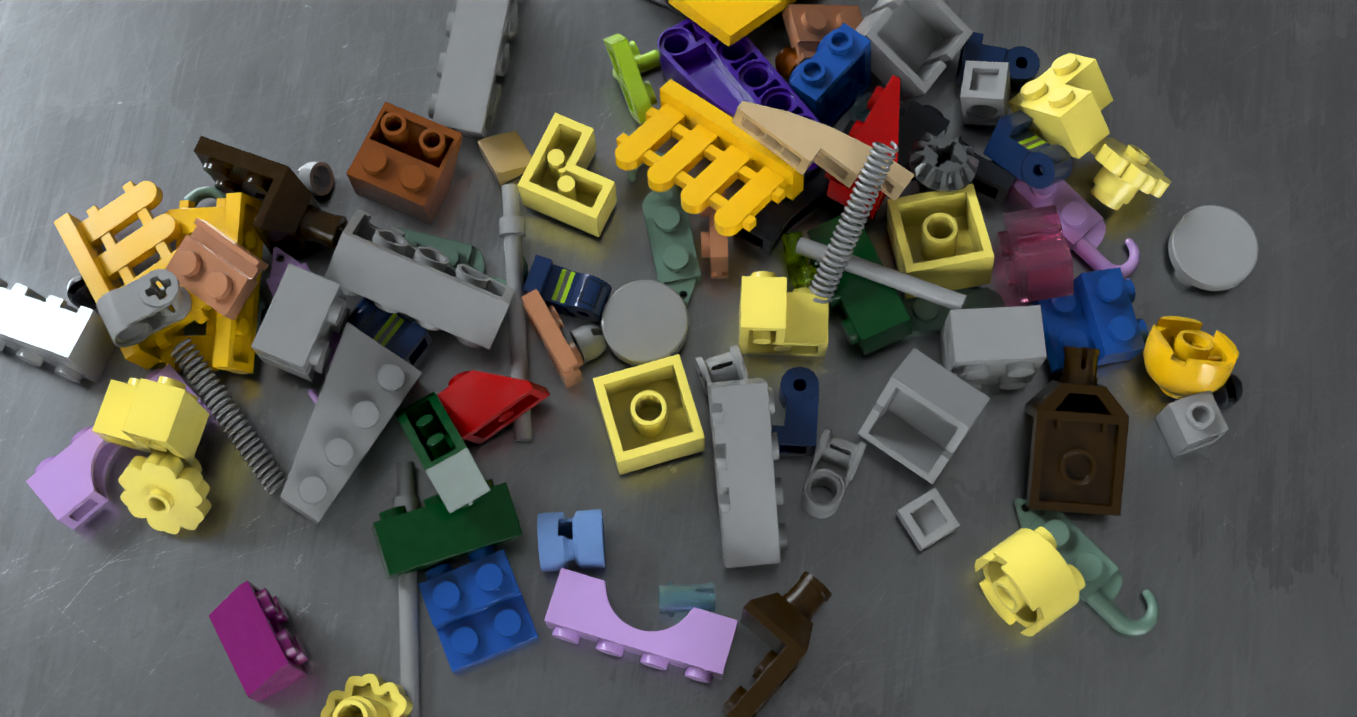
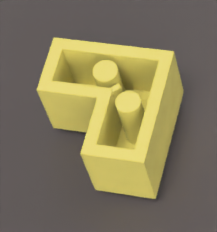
M1068 53L1057 58L1052 63V67L1037 79L1027 82L1021 88L1020 93L1007 103L1012 113L1021 110L1033 119L1029 127L1030 131L1050 145L1058 144L1063 146L1070 153L1071 157L1080 159L1110 134L1101 110L1114 100L1096 59Z
M555 113L517 186L522 205L599 237L617 202L614 181L587 170L597 150L593 128Z
M758 271L750 276H742L738 346L741 354L825 357L828 347L829 303L821 304L814 302L813 299L827 300L828 298L810 292L809 287L796 288L792 292H787V277H777L773 272Z
M160 376L158 382L143 378H129L128 383L111 379L92 431L108 443L150 454L154 451H159L164 454L178 456L183 463L192 464L209 413L197 402L199 399L197 396L185 390L186 384L178 380Z

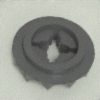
M944 130L938 136H933L926 132L920 141H914L908 156L909 168L919 182L931 189L946 192L957 191L968 186L975 178L979 160L974 157V146H965L962 143L961 136L955 139L948 138ZM944 154L950 155V161L941 164L939 168L936 167L938 157L941 158Z

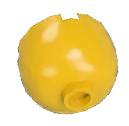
M1164 316L1159 318L1157 325L1153 324L1146 340L1143 352L1144 365L1147 373L1160 387L1162 392L1172 398L1182 399L1209 390L1213 393L1225 384L1232 373L1239 356L1236 345L1218 330H1216L1214 337L1201 331L1203 323L1181 316Z

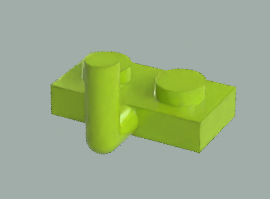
M617 33L603 39L614 68L613 77L620 84L631 117L642 124L647 121L645 113L652 105L657 104V99L648 80L643 81L640 74L661 65L659 53L655 49L641 55L634 40L628 42L626 37Z

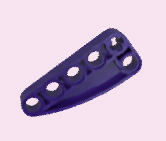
M690 18L666 29L660 34L657 40V47L665 78L668 81L672 79L734 118L740 103L746 101L789 111L819 122L747 35L728 47ZM813 162L807 171L816 169L818 165Z

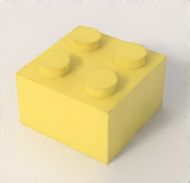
M973 183L957 191L935 190L898 197L896 201L887 199L886 228L899 272L950 290L991 284L995 256ZM904 292L905 299L916 297Z
M679 354L593 378L595 393L619 475L705 451L704 432Z

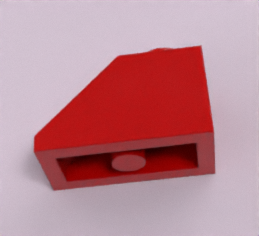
M476 370L457 374L449 381V386L437 394L461 438L477 444H482L550 396L546 387L536 383Z

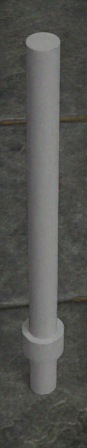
M518 184L502 185L503 217L499 219L500 237L504 239L506 284L514 289L508 307L511 377L529 381L526 315L523 306L524 302L521 298L524 296L522 238L526 236L525 218L520 216ZM529 410L513 421L514 441L532 440L531 411Z
M403 461L397 463V497L393 498V508L405 505L407 512L420 508V497L415 496V463ZM417 571L399 576L401 686L413 702V709L407 717H420Z

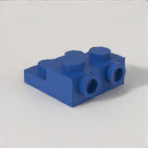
M843 23L838 29L831 31L821 40L812 58L799 64L789 78V86L820 123L833 127L871 85V40Z
M1120 267L1081 273L1074 280L1037 285L1028 292L1032 306L1041 305L1046 354L1052 373L1063 372L1064 346L1100 349L1097 366L1132 360L1144 350L1148 338V327L1143 319H1136L1132 306L1136 295L1135 287L1131 279L1123 278Z
M488 546L476 550L468 555L470 563L456 569H452L450 563L434 567L425 573L427 580L418 584L432 624L437 630L450 668L454 674L539 639L504 549L495 552L493 546Z

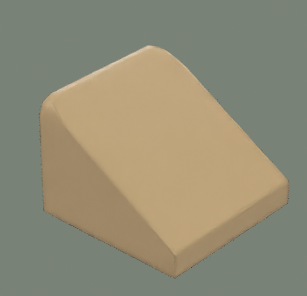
M517 131L485 137L477 141L481 155L500 186L522 175L532 158Z

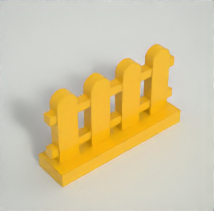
M672 79L659 89L661 108L657 110L651 107L645 113L647 121L630 136L623 132L616 138L618 147L615 149V161L620 169L631 171L638 168L642 163L650 167L647 172L648 185L653 191L665 192L675 184L683 189L680 195L682 209L690 214H698L708 206L712 207L717 211L714 216L715 230L723 236H733L742 228L750 232L756 226L755 216L771 200L779 204L786 196L793 201L804 189V175L733 124V117ZM671 137L679 141L662 157L655 153ZM704 157L712 162L696 178L687 174ZM737 179L746 183L729 200L721 196Z
M129 181L122 186L125 193L102 209L94 205L86 210L89 217L84 221L79 220L68 212L54 221L96 304L107 292L121 288L145 276L150 271L165 269L177 249L173 251L169 244L179 237L181 225L178 220L169 214H161L154 218L151 210L161 203L163 193L151 181H142L137 185ZM140 219L143 226L118 242L115 235ZM104 244L107 251L103 252L100 245ZM158 252L161 260L136 276L133 268ZM120 277L124 282L123 286L120 284L118 278ZM156 281L159 288L163 287L159 281ZM185 288L191 296L192 306L184 319L157 331L136 345L119 348L126 360L148 370L161 361L155 346L158 345L159 348L164 350L173 344L169 337L195 320L197 323L203 324L209 320L207 311L212 309V307ZM172 305L168 306L172 312L175 311Z
M242 192L226 193V198H217L216 207L195 208V202L180 200L179 209H170L165 213L178 220L181 225V233L176 239V249H178L186 235L191 236L197 226L194 222L196 218L207 221L262 260L263 242L252 227L263 203L261 200ZM261 271L255 279L258 282L235 320L224 317L213 308L207 311L210 319L206 323V335L184 336V327L169 337L173 344L164 350L159 348L158 345L155 346L161 359L160 363L166 364L165 366L170 364L177 372H181V368H179L180 363L175 362L176 357H171V352L179 343L187 338H191V342L184 345L176 353L191 344H196L195 348L184 354L181 358L186 357L194 350H200V352L185 364L201 355L204 358L197 364L204 361L208 362L203 370L211 367L210 372H218L221 369L236 374H253L255 351L251 346L257 331Z

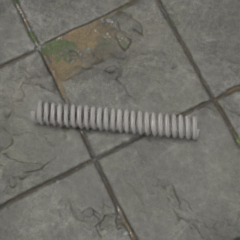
M891 141L890 145L895 148L894 150L880 142L872 143L874 148L869 150L872 155L866 156L868 161L864 162L865 167L861 168L863 174L858 175L860 180L855 182L857 187L852 188L854 193H851V199L847 200L849 206L844 207L846 212L841 213L843 218L838 220L840 224L836 225L837 230L833 232L835 237L830 238L832 243L828 244L829 249L825 250L826 255L822 256L823 261L819 263L821 267L817 268L818 273L814 275L815 279L811 281L813 285L809 286L810 292L828 299L814 298V302L826 304L832 301L831 297L834 296V290L837 289V284L840 283L839 278H842V272L845 271L844 266L848 265L847 260H850V254L854 252L853 248L856 247V241L859 240V235L862 234L861 229H864V223L868 221L867 217L870 215V210L873 209L872 204H875V198L879 196L878 191H881V185L885 183L884 179L887 178L886 172L890 171L889 166L893 164L892 159L896 158L895 153L899 151L898 146L893 141Z
M191 338L185 339L172 350L171 357H176L175 362L180 363L179 368L184 369L183 374L188 375L187 380H192L191 385L196 386L195 391L200 392L199 397L204 398L203 403L208 404L207 409H212L211 414L216 415L215 420L220 421L219 426L224 427L223 432L228 433V438H232L231 443L236 444L235 449L240 450L239 455L244 456L243 461L248 462V467H253L252 473H257L256 479H261L260 484L265 485L264 490L269 491V494L272 495L273 492L286 482L287 477L274 483L284 475V472L281 471L270 477L280 469L278 465L265 472L276 463V460L261 466L272 458V454H268L256 461L268 452V448H264L252 455L264 446L263 442L247 450L258 442L260 437H255L243 444L256 434V431H252L241 437L252 429V425H248L236 432L240 427L248 423L247 419L232 426L243 418L244 414L240 413L227 421L231 416L240 411V408H235L223 415L234 407L236 402H231L218 410L232 399V396H228L214 404L217 400L227 395V390L210 398L223 389L224 385L220 384L213 390L205 393L208 389L219 383L220 379H215L208 385L201 387L213 379L216 373H211L204 379L196 382L202 376L209 373L212 368L207 367L199 374L194 375L197 371L207 366L208 362L204 361L189 370L193 365L202 361L204 356L200 355L185 364L200 352V350H194L186 357L181 358L196 346V344H191L176 353L192 340Z

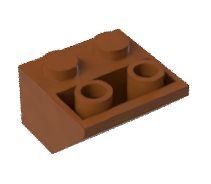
M385 101L346 174L356 194L431 225L450 190L463 135L458 131Z

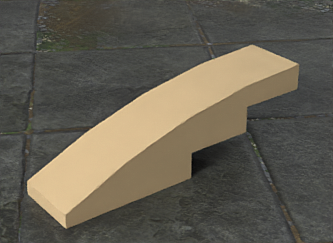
M742 101L737 107L732 121L733 124L802 175L805 174L814 162L848 188L851 187L858 175L863 174L861 168H864V162L868 161L866 156L872 155L869 150L873 147L833 127L789 111ZM893 161V164L889 166L890 171L886 172L887 178L884 179L885 183L881 185V191L896 201L915 174Z

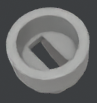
M322 161L308 162L298 169V178L313 196H323L331 191L334 176L331 167L327 163ZM313 178H317L316 184H314Z
M589 324L570 331L572 341L577 346L584 363L597 358L603 353L606 347V340L599 327Z

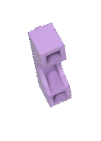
M170 364L163 369L152 371L144 378L158 382L159 377L164 376L186 384L185 390L199 398L197 402L209 413V416L212 415V411L207 409V405L203 403V400ZM93 426L83 428L77 432L67 448L57 456H51L43 460L36 467L35 474L26 480V483L55 518L73 530L109 500L105 486L106 471L112 457L122 447L104 441L92 431Z
M564 568L560 570L544 619L547 627L554 629L552 636L557 639L578 644L580 637L598 642L596 649L603 653L622 657L623 652L628 651L641 655L640 663L660 670H666L668 664L686 669L685 677L711 684L712 677L722 680L738 625V620L693 607L682 621L668 629L660 631L639 630L627 625L614 613L609 604L607 586L604 580Z

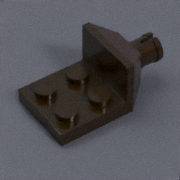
M203 136L200 137L194 152L203 164V170L215 182L214 186L225 194L242 192L263 201L252 227L272 256L274 247H278L286 254L291 255L304 249L307 241L310 240L327 245L328 248L336 249L340 236L348 224L346 217L321 210L311 192L289 166Z
M1064 346V364L1061 381L1052 380L1030 399L1025 407V413L1034 417L1026 507L1036 510L1121 516L1129 415L1106 386L1097 384L1098 378L1096 376L1100 349Z
M804 571L799 581L783 596L778 592L749 600L743 607L740 622L772 650L768 652L754 669L755 673L752 677L756 681L748 691L740 685L722 706L724 709L721 712L725 717H756L802 663L809 646L813 627L811 622L813 615L832 596L829 589L812 574Z

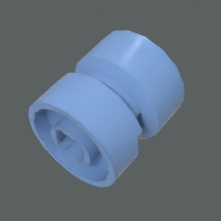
M602 509L578 510L573 518H568L564 511L538 513L537 533L541 572L560 571L561 568L568 569L571 563H576L580 569L606 567Z

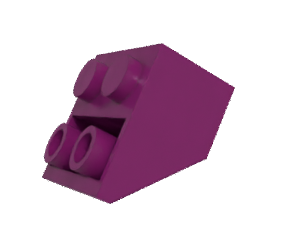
M247 580L240 584L208 615L248 698L260 702L308 676L303 665L305 661L309 660L306 650L296 635L292 637L285 628L283 622L289 620V617L280 599L277 596L272 597L266 588L260 590Z

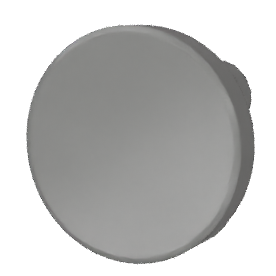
M1207 205L1189 211L1178 221L1171 232L1168 251L1179 282L1188 286L1193 285L1203 290L1221 291L1239 285L1249 275L1257 262L1259 245L1255 231L1244 217L1226 207Z
M637 280L621 286L609 297L602 312L601 325L606 344L612 353L622 361L635 367L676 355L687 340L689 317L684 301L671 287L654 280Z

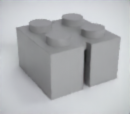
M879 0L871 9L873 14L866 16L855 29L871 40V71L885 85H887L892 75L900 78L901 101L925 94L947 67L944 62L952 60L973 33L943 0Z
M289 263L251 346L259 358L269 365L311 382L316 372L323 374L333 349L328 348L334 331L337 333L343 331L350 315V309L346 308L347 300L341 285Z
M1041 305L950 310L945 320V325H943L938 336L941 366L977 390L981 389L982 385L999 384L1000 389L1004 390L1023 388L1026 386V383L1031 382L1037 373V369L1041 367L1047 357Z
M914 348L891 376L858 435L933 485L991 398Z

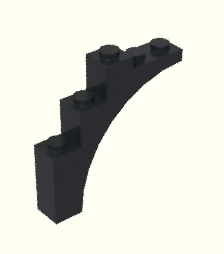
M913 100L899 122L898 164L911 172L908 156L914 141H920L926 132L933 136H938L943 130L946 133L950 120L944 118V115L935 107L921 105ZM850 120L843 133L848 135L855 121ZM962 141V143H963L965 146H969L967 143H965L964 141ZM974 152V157L979 160L975 178L970 184L973 183L976 195L1002 206L1011 191L1016 176L993 160H987ZM944 154L943 157H938L936 167L939 168L941 164L950 161V155ZM818 166L816 169L805 172L804 189L793 201L786 196L779 204L771 200L755 216L756 226L750 232L742 228L733 236L770 256L789 231L812 212L834 201L826 196L829 180L825 178L826 171Z

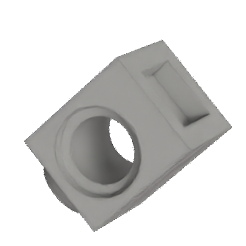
M966 61L960 94L964 124L996 126L1001 117L1008 115L1009 105L1007 102L1010 101L1011 95L1009 62Z
M1211 390L1169 403L1155 417L1173 458L1213 444L1229 430Z

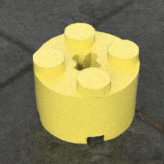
M1041 526L1034 531L1028 528L1019 529L975 562V572L981 568L983 569L986 579L981 581L979 585L991 606L1010 626L1017 621L1026 627V629L1020 632L1025 636H1034L1074 607L1079 601V591L1086 586L1082 574L1073 565H1067L1066 561L1056 550L1057 543L1047 529Z

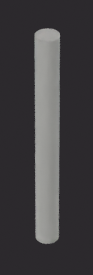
M801 237L795 252L822 262V256L826 255L825 250L829 249V247ZM850 254V260H847L848 265L844 266L845 271L952 310L964 309L967 301V295Z

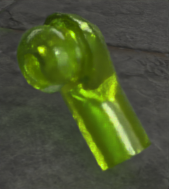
M802 231L781 235L789 283L797 290H800L801 287L809 289V286L813 285L811 281L815 279L814 275L818 273L815 266L809 265L807 257L795 252L799 239L803 237Z

